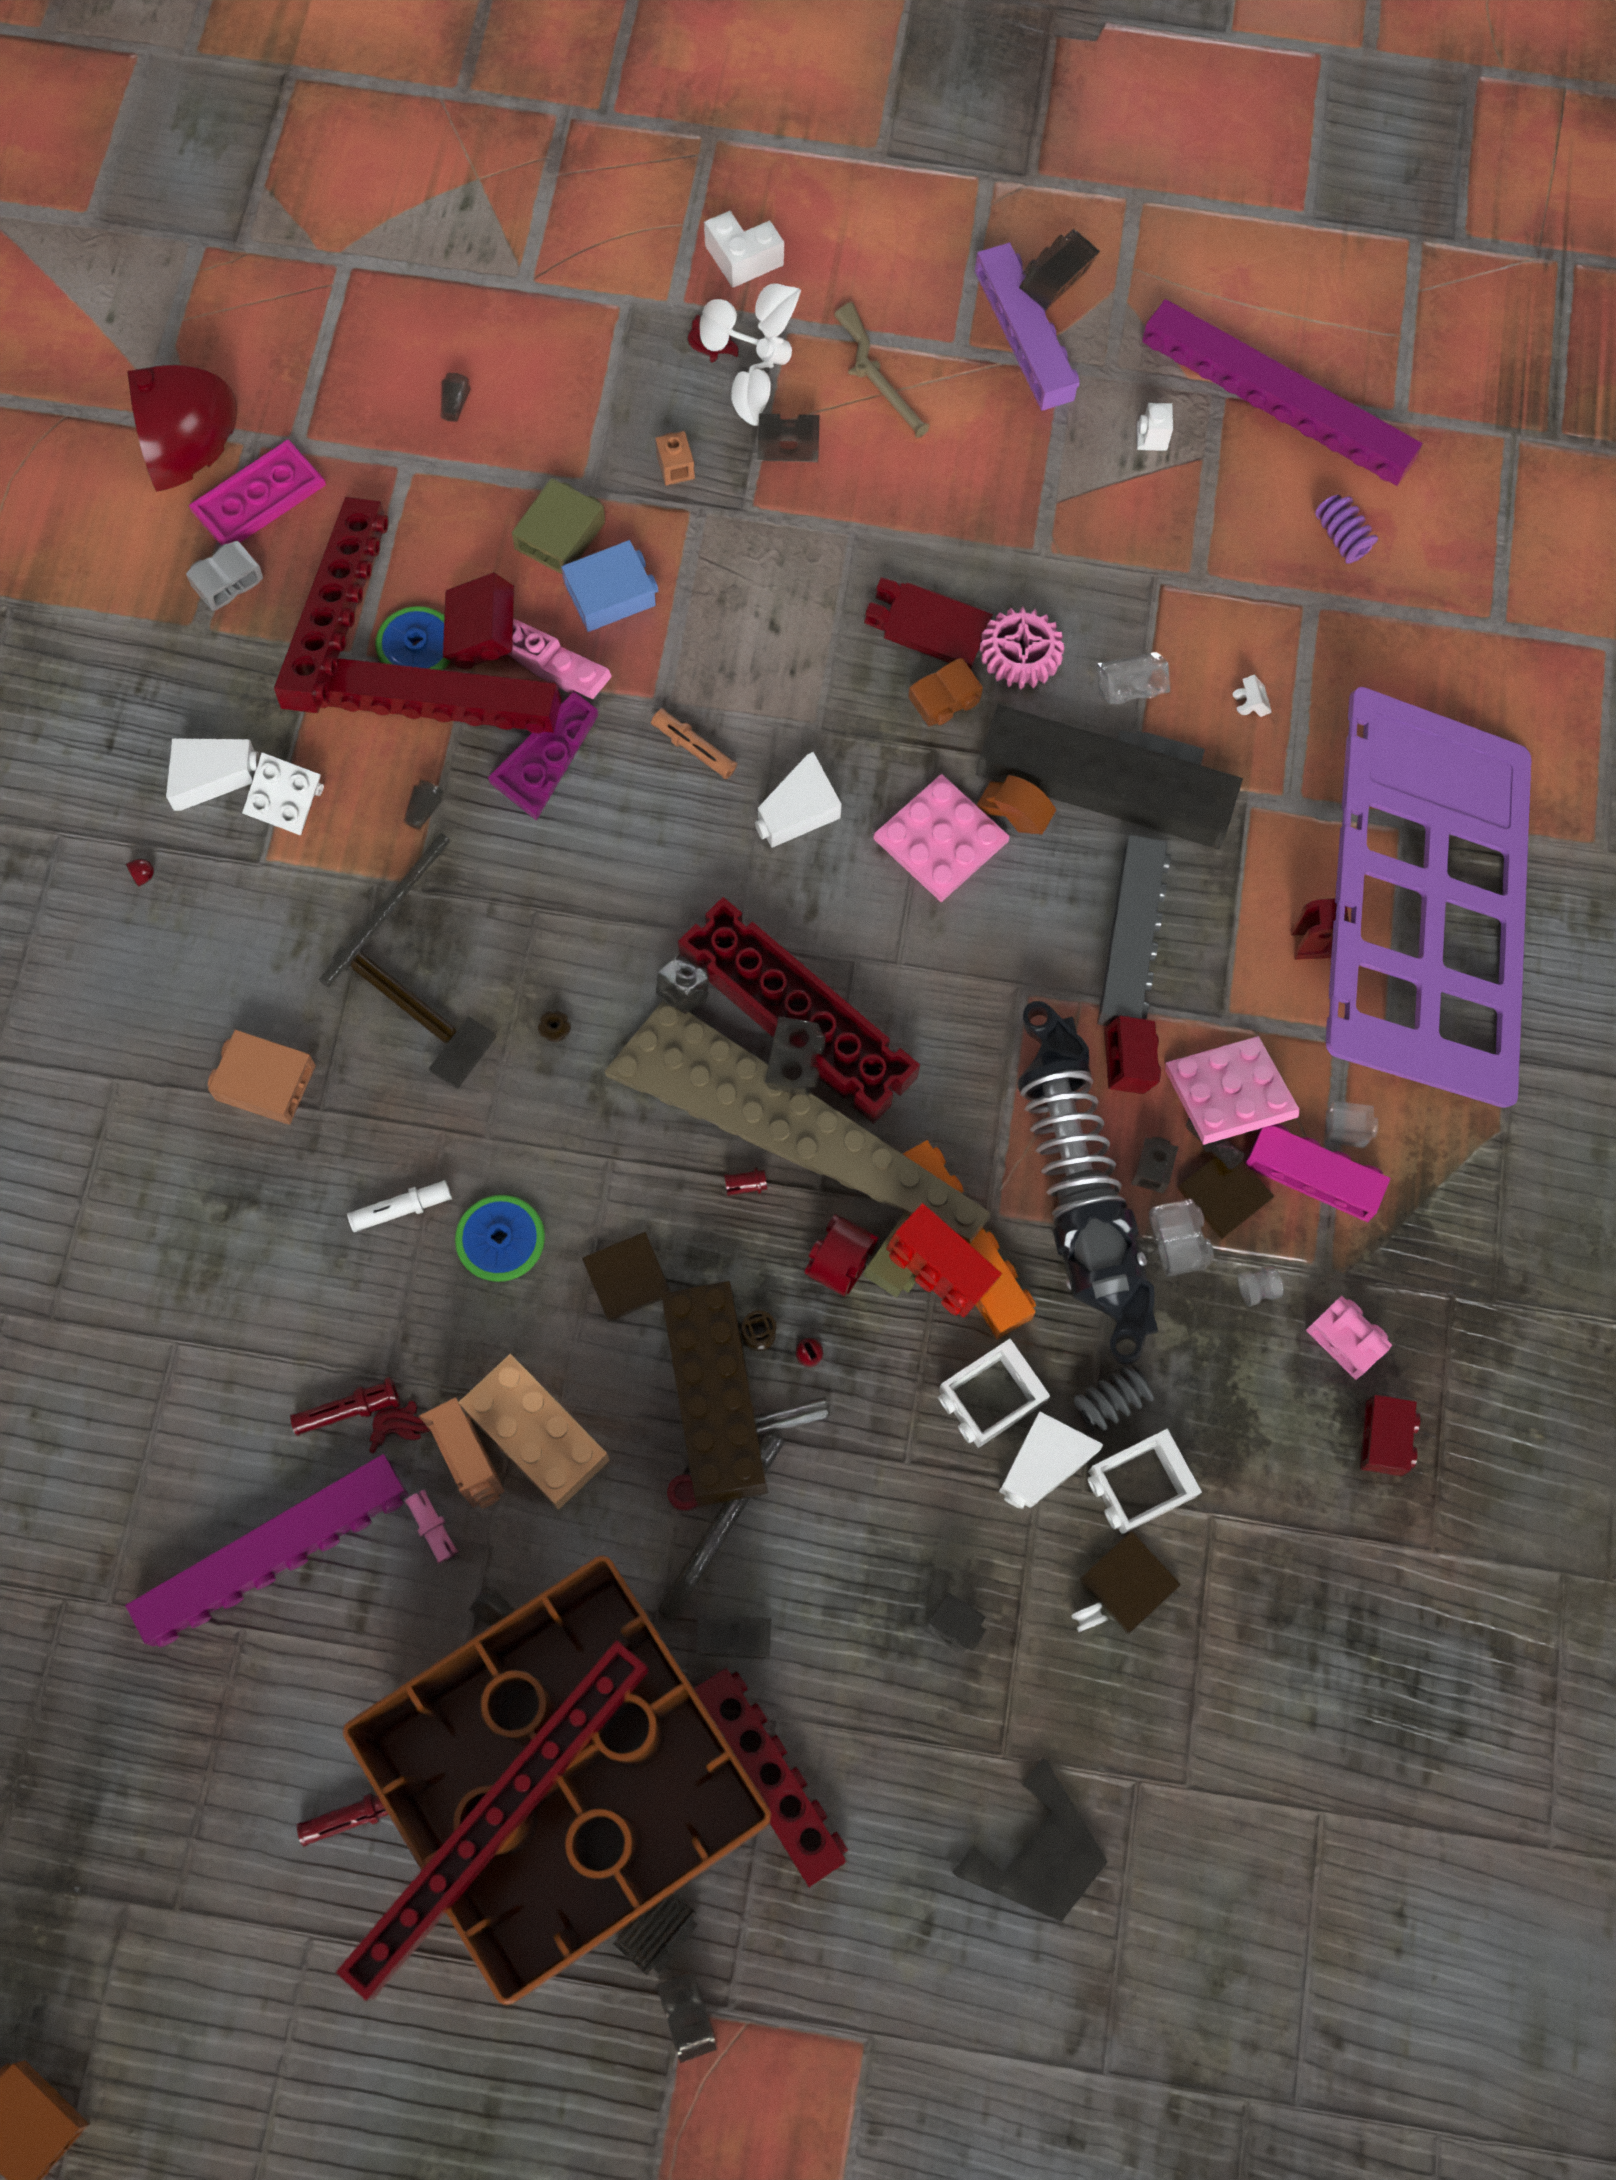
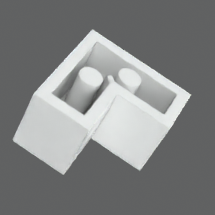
M727 211L704 222L705 246L732 288L784 265V241L770 220L747 231H743L731 211Z

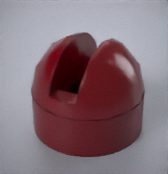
M139 858L126 863L138 887L152 879L154 870L148 860Z
M805 1338L796 1347V1358L805 1367L816 1366L823 1358V1347L818 1340ZM810 1343L816 1356L815 1358L810 1359L808 1351L804 1346L805 1344Z

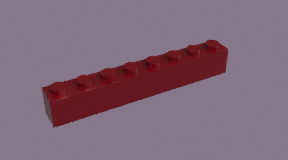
M338 658L337 672L335 676H331L328 684V697L326 701H322L320 708L337 707L350 712L363 710L371 711L378 715H404L411 719H418L420 717L431 718L443 723L457 721L465 722L471 726H480L482 724L496 726L504 730L516 728L525 729L532 733H554L561 697L557 683Z

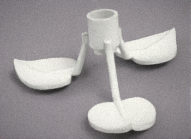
M776 283L769 284L763 288L755 306L756 317L760 320L758 328L766 336L760 340L732 330L737 319V313L733 305L728 301L714 299L708 302L703 309V315L700 319V337L707 349L711 351L722 350L727 345L729 335L757 345L756 352L764 361L750 366L749 372H739L732 385L731 397L734 408L740 417L751 425H759L760 416L770 395V379L767 373L761 369L765 367L773 368V363L784 365L791 358L792 348L790 343L777 336L784 330L795 309L801 292L799 288Z

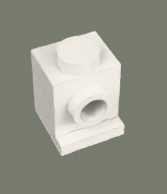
M1148 403L1145 415H1140V419L1137 421V450L1167 451L1173 431L1171 403Z

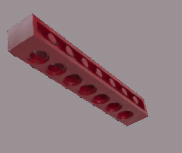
M345 497L274 686L281 709L318 714L322 701H326L328 697L329 681L331 676H335L337 672L338 656L340 652L345 650L347 631L349 627L354 625L356 606L362 602L363 587L365 581L371 577L374 556L377 557L379 555L382 534H385L388 530V516L384 514L381 501Z

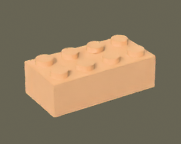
M511 1354L459 1401L463 1411L558 1510L610 1461L608 1454Z

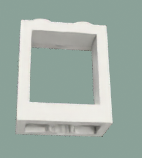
M1008 1339L941 1383L939 1388L941 1395L938 1396L948 1414L954 1412L961 1422L958 1428L968 1443L974 1441L978 1448L1044 1405L1050 1398V1394L1011 1339ZM998 1361H1001L1029 1402L982 1432L954 1390Z
M1168 1429L1093 1465L1088 1471L1091 1476L1088 1478V1483L1096 1497L1101 1496L1107 1506L1104 1512L1108 1522L1113 1529L1118 1528L1121 1534L1196 1498L1202 1493ZM1154 1449L1178 1495L1128 1520L1104 1473Z

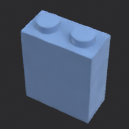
M630 540L561 566L564 585L587 632L656 606L655 593L658 592L657 583L652 574L647 576L644 569L646 567L644 557L640 550L635 551Z

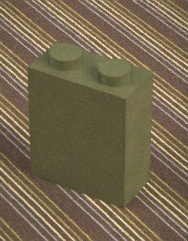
M551 478L511 532L514 548L520 553L562 574L561 566L579 560L605 524L604 505L593 496L587 497L579 493L570 484L560 483Z

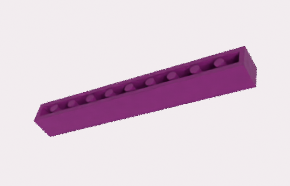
M1164 299L1146 324L1142 342L1151 349L1163 353L1177 364L1184 365L1198 373L1202 378L1223 387L1227 392L1249 402L1253 407L1260 408L1274 416L1278 421L1290 425L1303 435L1325 445L1329 450L1337 452L1353 461L1356 465L1366 468L1384 481H1389L1398 486L1414 463L1423 443L1167 299Z

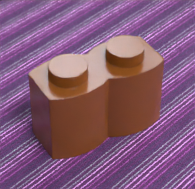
M960 658L910 686L908 698L928 727L935 724L943 725L953 717L954 712L962 709L966 711L975 707L980 701L983 687L964 659Z

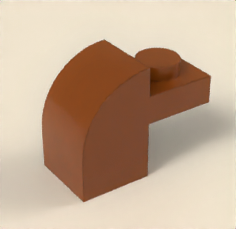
M1008 775L1005 782L990 781L976 805L986 815L1006 816L1017 832L1043 835L1057 810L1046 794L1038 787L1022 778Z

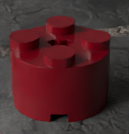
M834 1214L825 1230L828 1234L824 1241L818 1239L809 1254L811 1260L804 1273L813 1280L846 1297V1294L851 1292L867 1265L865 1263L868 1256H872L879 1237L846 1218Z

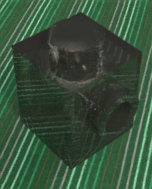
M1161 1137L1145 1138L1140 1147L1131 1184L1164 1194L1170 1183L1178 1146L1171 1145L1169 1140Z

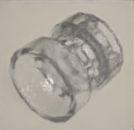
M1274 1265L1262 1267L1256 1273L1247 1271L1238 1275L1240 1293L1244 1302L1249 1307L1259 1304L1262 1299L1275 1300L1283 1297L1282 1281Z

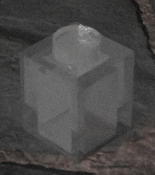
M1334 1101L1326 1111L1324 1143L1364 1148L1377 1135L1378 1118L1374 1117V1106Z

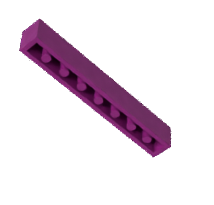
M382 1454L125 1606L144 1644L153 1647L158 1645L159 1648L164 1647L178 1639V1632L186 1627L196 1628L212 1618L210 1613L223 1606L224 1609H227L241 1602L244 1599L242 1594L256 1587L259 1590L270 1585L276 1580L275 1575L288 1568L291 1571L302 1566L309 1560L307 1556L320 1549L323 1552L331 1549L340 1542L339 1537L352 1530L353 1533L363 1530L372 1523L370 1518L382 1511L384 1514L395 1511L404 1504L402 1500L408 1497L409 1494L390 1460Z

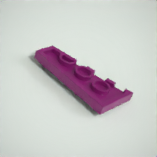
M574 691L560 705L554 733H532L488 777L489 783L537 821L596 721L598 710Z

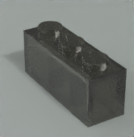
M1072 229L1065 237L1060 234L1050 248L1047 246L1037 260L1033 259L1022 273L1025 279L1019 288L1043 309L1047 310L1088 271L1100 250L1075 229Z

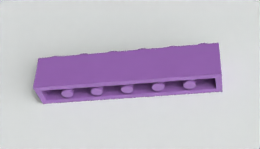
M1010 243L977 252L975 274L1041 411L1074 401L1077 387L1080 384L1079 376L1076 370L1071 369L1068 363L1067 351L1064 346H1060L1056 338L1054 324L1052 322L1049 323L1045 316L1044 304L1041 299H1037L1034 293L1032 279L1024 273L1020 255L1018 253L1015 254Z

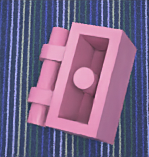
M1341 1295L1306 1331L1357 1380L1390 1350L1392 1344L1388 1341V1336L1382 1328L1371 1324L1362 1316L1361 1308L1354 1301L1346 1300Z

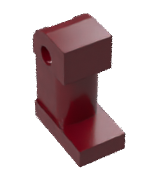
M1335 898L1314 900L1303 907L1302 913L1291 928V936L1305 935L1294 953L1295 960L1331 958L1333 925L1336 920L1337 906ZM1345 906L1344 920L1349 922L1348 910Z

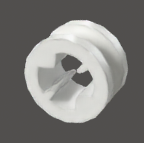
M1101 1603L1071 1615L1072 1619L1077 1620L1079 1623L1077 1627L1078 1632L1108 1620L1107 1616L1102 1615L1100 1612L1102 1608Z

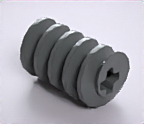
M1132 1365V1368L1129 1366L1122 1367L1120 1375L1112 1373L1109 1376V1383L1106 1380H1101L1097 1383V1389L1094 1387L1087 1388L1085 1396L1077 1394L1074 1397V1404L1089 1430L1093 1432V1425L1097 1424L1105 1431L1107 1429L1105 1418H1110L1116 1424L1119 1422L1118 1410L1128 1417L1131 1414L1128 1404L1132 1403L1137 1409H1141V1396H1144L1150 1403L1154 1401V1397L1144 1375L1136 1366Z

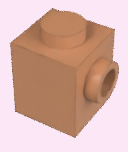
M685 431L667 433L661 437H656V455L665 486L695 479L694 460Z

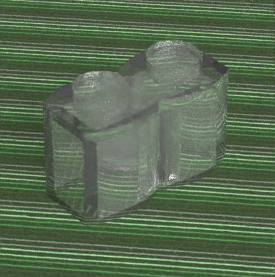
M1193 1199L1155 1206L1150 1210V1224L1158 1245V1252L1166 1277L1204 1270L1211 1264L1210 1259H1213L1214 1256L1212 1244L1209 1239H1205L1201 1231V1227L1204 1226L1203 1212L1199 1206H1195Z

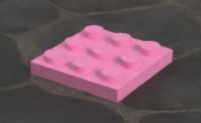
M941 774L874 833L873 839L942 902L1007 844L1010 836Z
M1259 1036L1166 1062L1165 1071L1203 1145L1298 1118L1299 1108Z

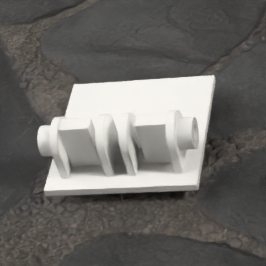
M262 752L242 813L301 835L315 795L320 796L324 789V785L319 781L321 774Z

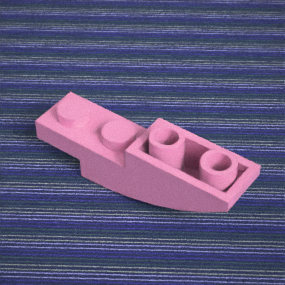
M513 618L512 653L508 655L543 680L557 683L559 689L570 695L575 691L594 699L612 677L608 668L561 647L557 638Z

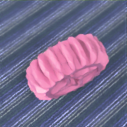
M1024 607L1020 609L1019 613H1015L1010 608L1007 611V616L999 612L996 620H990L987 624V629L982 633V642L980 643L982 664L987 665L988 674L996 673L995 679L997 682L1006 679L1008 688L1013 682L1018 683L1020 690L1024 688L1025 683H1029L1032 688L1037 685V681L1045 684L1049 676L1055 675L1057 668L1062 663V654L1064 652L1062 632L1056 631V622L1048 623L1047 614L1038 617L1036 608L1031 614L1026 613Z

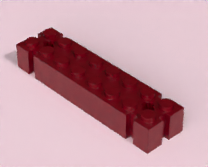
M722 897L705 914L706 925L703 928L695 924L678 940L679 956L697 972L703 967L706 968L708 982L842 1098H845L849 1093L854 1096V1108L872 1124H875L891 1107L893 1092L901 1096L918 1078L920 1070L918 1062L901 1048L896 1053L892 1052L889 1049L890 1038L754 922H751L746 927L743 924L742 912L726 898ZM866 1072L869 1073V1074H872V1073H874V1072H877L878 1075H877V1076H875V1075L869 1076V1075L866 1074Z

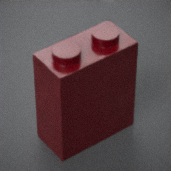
M493 572L445 590L444 658L464 670L512 653L514 586Z

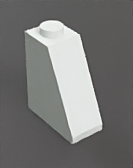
M172 739L166 797L173 810L181 811L252 784L260 760L259 752H255L250 739Z
M814 752L807 754L758 807V821H755V826L761 839L767 838L771 848L841 818V802Z
M1039 1411L999 1492L1005 1495L1004 1500L1020 1509H1023L1024 1505L1031 1508L1093 1459L1101 1450L1103 1444Z

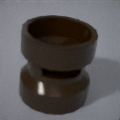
M762 1310L752 1311L743 1319L742 1338L748 1348L754 1351H765L775 1342L776 1322L768 1312Z

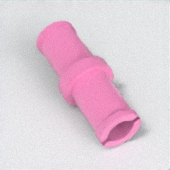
M421 1490L419 1494L415 1493L408 1497L405 1503L420 1527L417 1530L420 1537H425L437 1559V1563L440 1564L459 1552L443 1526L446 1523L443 1516L439 1517L426 1494V1490Z

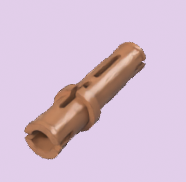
M663 708L656 712L652 718L651 725L657 727L670 737L672 744L685 748L701 762L719 773L724 779H728L733 774L737 763L692 731L691 725L687 722L681 723ZM673 727H674L677 731H679L681 734H683V735H685L687 738H689L690 741H688V740H687L686 738H684L682 735H680V734L677 733L675 730H673ZM698 746L706 752H708L710 755H712L716 760L712 759L710 756H708L706 753L700 750Z

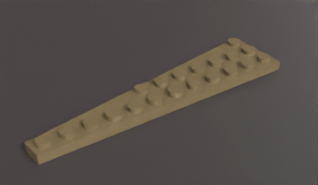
M667 997L664 998L604 1071L606 1077L641 1093L646 1092L655 1096L667 1105L679 1107L693 1117L700 1120L701 1118L718 1125L720 1129L730 1134L738 1135L745 1141L817 1174L829 1176L839 1181L841 1185L870 1195V1198L880 1203L890 1204L909 1216L923 1203L967 1243L971 1244L990 1218L989 1211Z

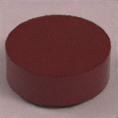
M682 1474L672 1479L667 1489L670 1504L675 1509L683 1512L695 1509L698 1504L694 1497L691 1475Z

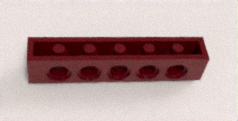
M726 1667L695 1687L694 1691L771 1812L769 1824L810 1888L847 1862L843 1854L848 1852V1849L837 1831L830 1835L823 1824V1821L828 1818L817 1799L810 1802L802 1789L807 1787L808 1784L796 1766L791 1770L787 1766L783 1756L788 1754L777 1734L770 1738L763 1724L768 1722L757 1702L751 1706L743 1694L748 1688L738 1671L731 1674ZM728 1700L737 1701L742 1708L740 1716L733 1721L724 1719L720 1714L722 1704ZM755 1732L760 1736L761 1746L756 1752L747 1753L740 1747V1739L744 1733ZM766 1764H775L781 1771V1779L775 1785H766L760 1779V1770ZM786 1796H795L801 1803V1811L794 1818H787L780 1812V1801ZM807 1828L816 1829L821 1836V1844L814 1851H807L800 1844V1835Z

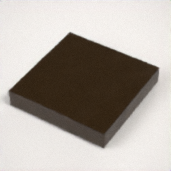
M1230 1145L1177 1188L1221 1239L1225 1238L1274 1198V1195Z
M646 1232L582 1257L608 1322L662 1300L661 1294L671 1292Z
M1132 1531L1079 1579L1127 1634L1131 1633L1181 1585Z

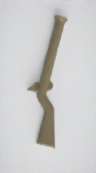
M849 302L835 312V318L858 343L856 364L854 368L848 371V374L857 375L858 377H865L867 375L914 430L915 437H922L929 430V424L921 421L879 372L880 363L877 361L870 362L868 359L870 340L853 302Z

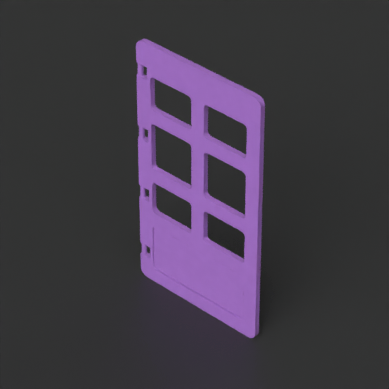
M1359 687L1349 696V732L1346 737L1342 795L1343 819L1339 839L1335 896L1337 906L1336 920L1333 925L1328 998L1330 999L1329 1017H1327L1326 1048L1332 1056L1498 1107L1506 1108L1512 1106L1518 1100L1531 755L1522 745L1371 689ZM1357 723L1364 725L1363 738L1357 736ZM1369 806L1424 826L1425 849L1423 868L1368 849L1366 842ZM1351 813L1358 816L1357 829L1350 827ZM1449 834L1503 854L1502 895L1453 879L1448 875ZM1365 874L1416 891L1421 895L1418 958L1366 942L1361 938ZM1446 902L1496 918L1500 921L1499 984L1444 966L1443 945ZM1345 906L1352 908L1351 922L1344 920ZM1359 966L1415 984L1417 993L1414 1029L1366 1015L1357 1010L1356 997ZM1441 992L1493 1008L1497 1012L1495 1054L1443 1039L1440 1036ZM1339 1002L1345 1004L1344 1019L1338 1017Z

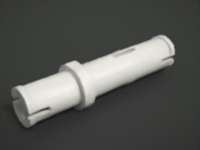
M446 1180L420 1189L412 1187L408 1189V1193L348 1212L347 1216L352 1230L357 1232L413 1212L420 1214L424 1212V1208L452 1200Z

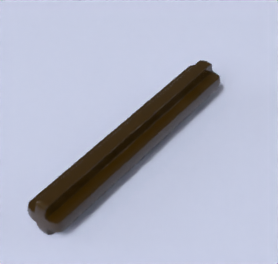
M359 953L353 958L350 964L354 971L441 1041L448 1043L454 1038L457 1031L451 1023L365 954Z

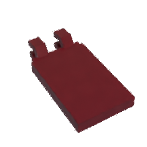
M883 577L880 578L875 598L890 604L891 608L888 611L884 606L870 602L865 612V624L885 631L884 639L948 663L963 658L968 667L972 668L980 649L982 633L987 629V624L992 620L993 614L908 582L906 584L901 583L899 586L896 581Z

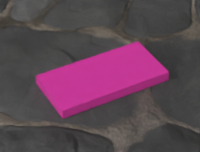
M287 439L189 504V507L221 546L234 541L241 543L320 490L326 483L317 470L293 443Z

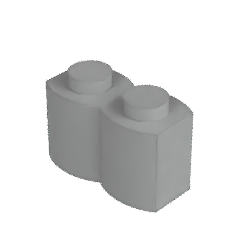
M239 541L220 546L213 557L195 562L186 573L191 587L212 611L227 605L238 594L248 591L263 579L260 566Z

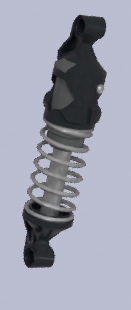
M1033 1001L1023 1011L1024 1026L1027 1034L1042 1045L1035 1059L1019 1078L1017 1085L1021 1096L1028 1100H1033L1027 1104L1024 1110L1029 1113L1048 1111L1050 1113L1049 1118L1034 1123L1030 1131L1035 1134L1055 1132L1056 1138L1039 1144L1035 1151L1041 1155L1060 1152L1062 1159L1045 1165L1041 1173L1047 1176L1066 1173V1177L1060 1183L1051 1186L1046 1192L1051 1196H1057L1059 1200L1057 1208L1052 1212L1055 1226L1052 1232L1058 1255L1063 1256L1068 1275L1066 1284L1072 1290L1073 1298L1107 1314L1116 1321L1117 1324L1110 1340L1111 1354L1118 1363L1131 1365L1140 1359L1146 1336L1158 1333L1153 1313L1155 1307L1154 1286L1147 1278L1144 1267L1146 1265V1258L1140 1252L1136 1237L1139 1235V1230L1134 1212L1128 1209V1205L1125 1203L1126 1200L1117 1195L1122 1184L1118 1180L1109 1177L1116 1166L1112 1159L1103 1156L1107 1152L1110 1142L1107 1138L1097 1135L1101 1132L1105 1122L1101 1117L1092 1114L1096 1110L1099 1101L1095 1096L1087 1094L1093 1084L1089 1066V1048L1083 1038L1077 1034L1073 1016L1062 1019L1047 1003ZM1036 1015H1042L1047 1018V1021L1042 1025L1036 1026L1030 1023L1031 1019ZM1080 1098L1088 1099L1092 1102V1106L1084 1113H1077L1075 1101ZM1047 1102L1046 1106L1035 1107ZM1084 1119L1094 1120L1098 1123V1126L1089 1134H1083L1080 1122ZM1048 1124H1053V1126L1040 1128ZM1089 1140L1100 1141L1104 1146L1097 1153L1089 1155L1086 1142ZM1094 1161L1105 1162L1109 1164V1168L1102 1172L1093 1169L1091 1163ZM1129 1339L1136 1344V1349L1133 1353L1124 1355L1117 1351L1116 1346L1121 1340Z

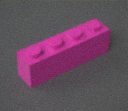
M1280 1124L1260 1128L1245 1161L1252 1171L1365 1222H1369L1377 1213L1391 1179L1383 1175V1172L1374 1166L1360 1165L1352 1161L1351 1157L1343 1152H1331L1320 1147V1144L1312 1138H1300L1289 1133V1130Z

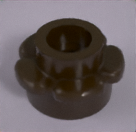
M549 1011L540 1018L541 1024L538 1025V1031L548 1041L559 1042L569 1034L571 1024L567 1021L568 1017L565 1013L561 1011L552 1013ZM553 1023H556L557 1027L552 1028L551 1025Z

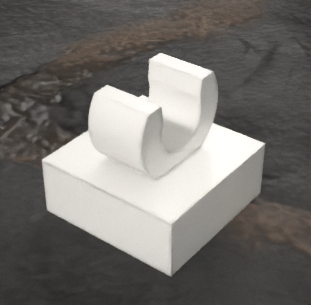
M1255 675L1244 678L1245 689L1240 688L1232 693L1237 701L1247 698L1244 705L1237 707V711L1241 715H1248L1254 710L1260 717L1272 713L1264 684Z

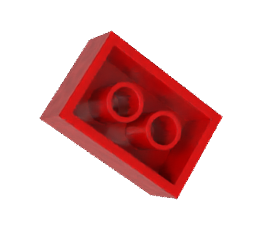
M923 1203L894 1233L886 1248L890 1252L889 1258L902 1269L907 1267L916 1275L915 1281L927 1292L933 1290L943 1299L941 1304L947 1311L955 1316L960 1314L963 1318L967 1316L1002 1275L995 1266Z

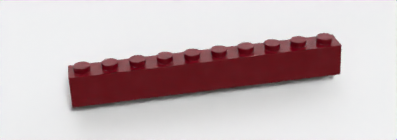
M617 1640L337 1969L335 1973L365 2001H369L378 1995L649 1672L648 1667Z

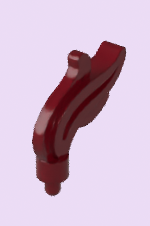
M700 315L695 316L688 335V343L694 350L708 355L710 362H715L719 354H732L738 357L739 348L731 341V336H729L727 345L722 350L711 351L707 349L700 337L701 317Z
M409 1401L408 1406L405 1408H390L377 1413L373 1418V1432L369 1439V1442H371L370 1453H375L377 1447L382 1446L385 1437L391 1433H395L405 1440L414 1441L422 1437L420 1434H414L413 1432L426 1433L430 1431L424 1422L415 1416L417 1406L414 1401Z

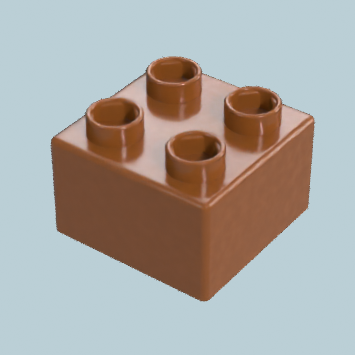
M605 1555L595 1557L349 1720L343 1728L345 1741L422 1870L616 1640L648 1667L649 1672L446 1912L495 1998L503 2005H510L536 1990L761 1832L769 1825L771 1820L769 1807L613 1561Z

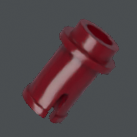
M757 1167L752 1172L724 1175L728 1197L758 1191V1194H761V1190L768 1189L765 1170H758Z

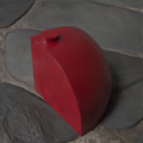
M163 365L127 371L136 430L144 461L156 492L167 490L192 480L194 473L206 465L210 467L225 450V442L229 435L234 432L237 403L232 389L217 375L192 366Z

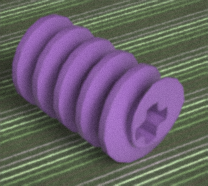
M1334 495L1318 506L1315 516L1321 520L1322 527L1327 529V534L1333 539L1335 547L1340 548V555L1346 558V564L1353 563L1361 559L1372 549V546L1378 541L1377 535L1368 536L1372 531L1370 525L1361 527L1366 519L1362 515L1355 517L1359 513L1358 506L1350 507L1353 503L1352 497L1341 498V495Z

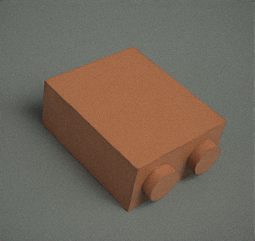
M235 1030L231 1039H227L222 1047V1060L218 1068L213 1069L209 1076V1092L216 1101L290 1125L316 1067L310 1054Z

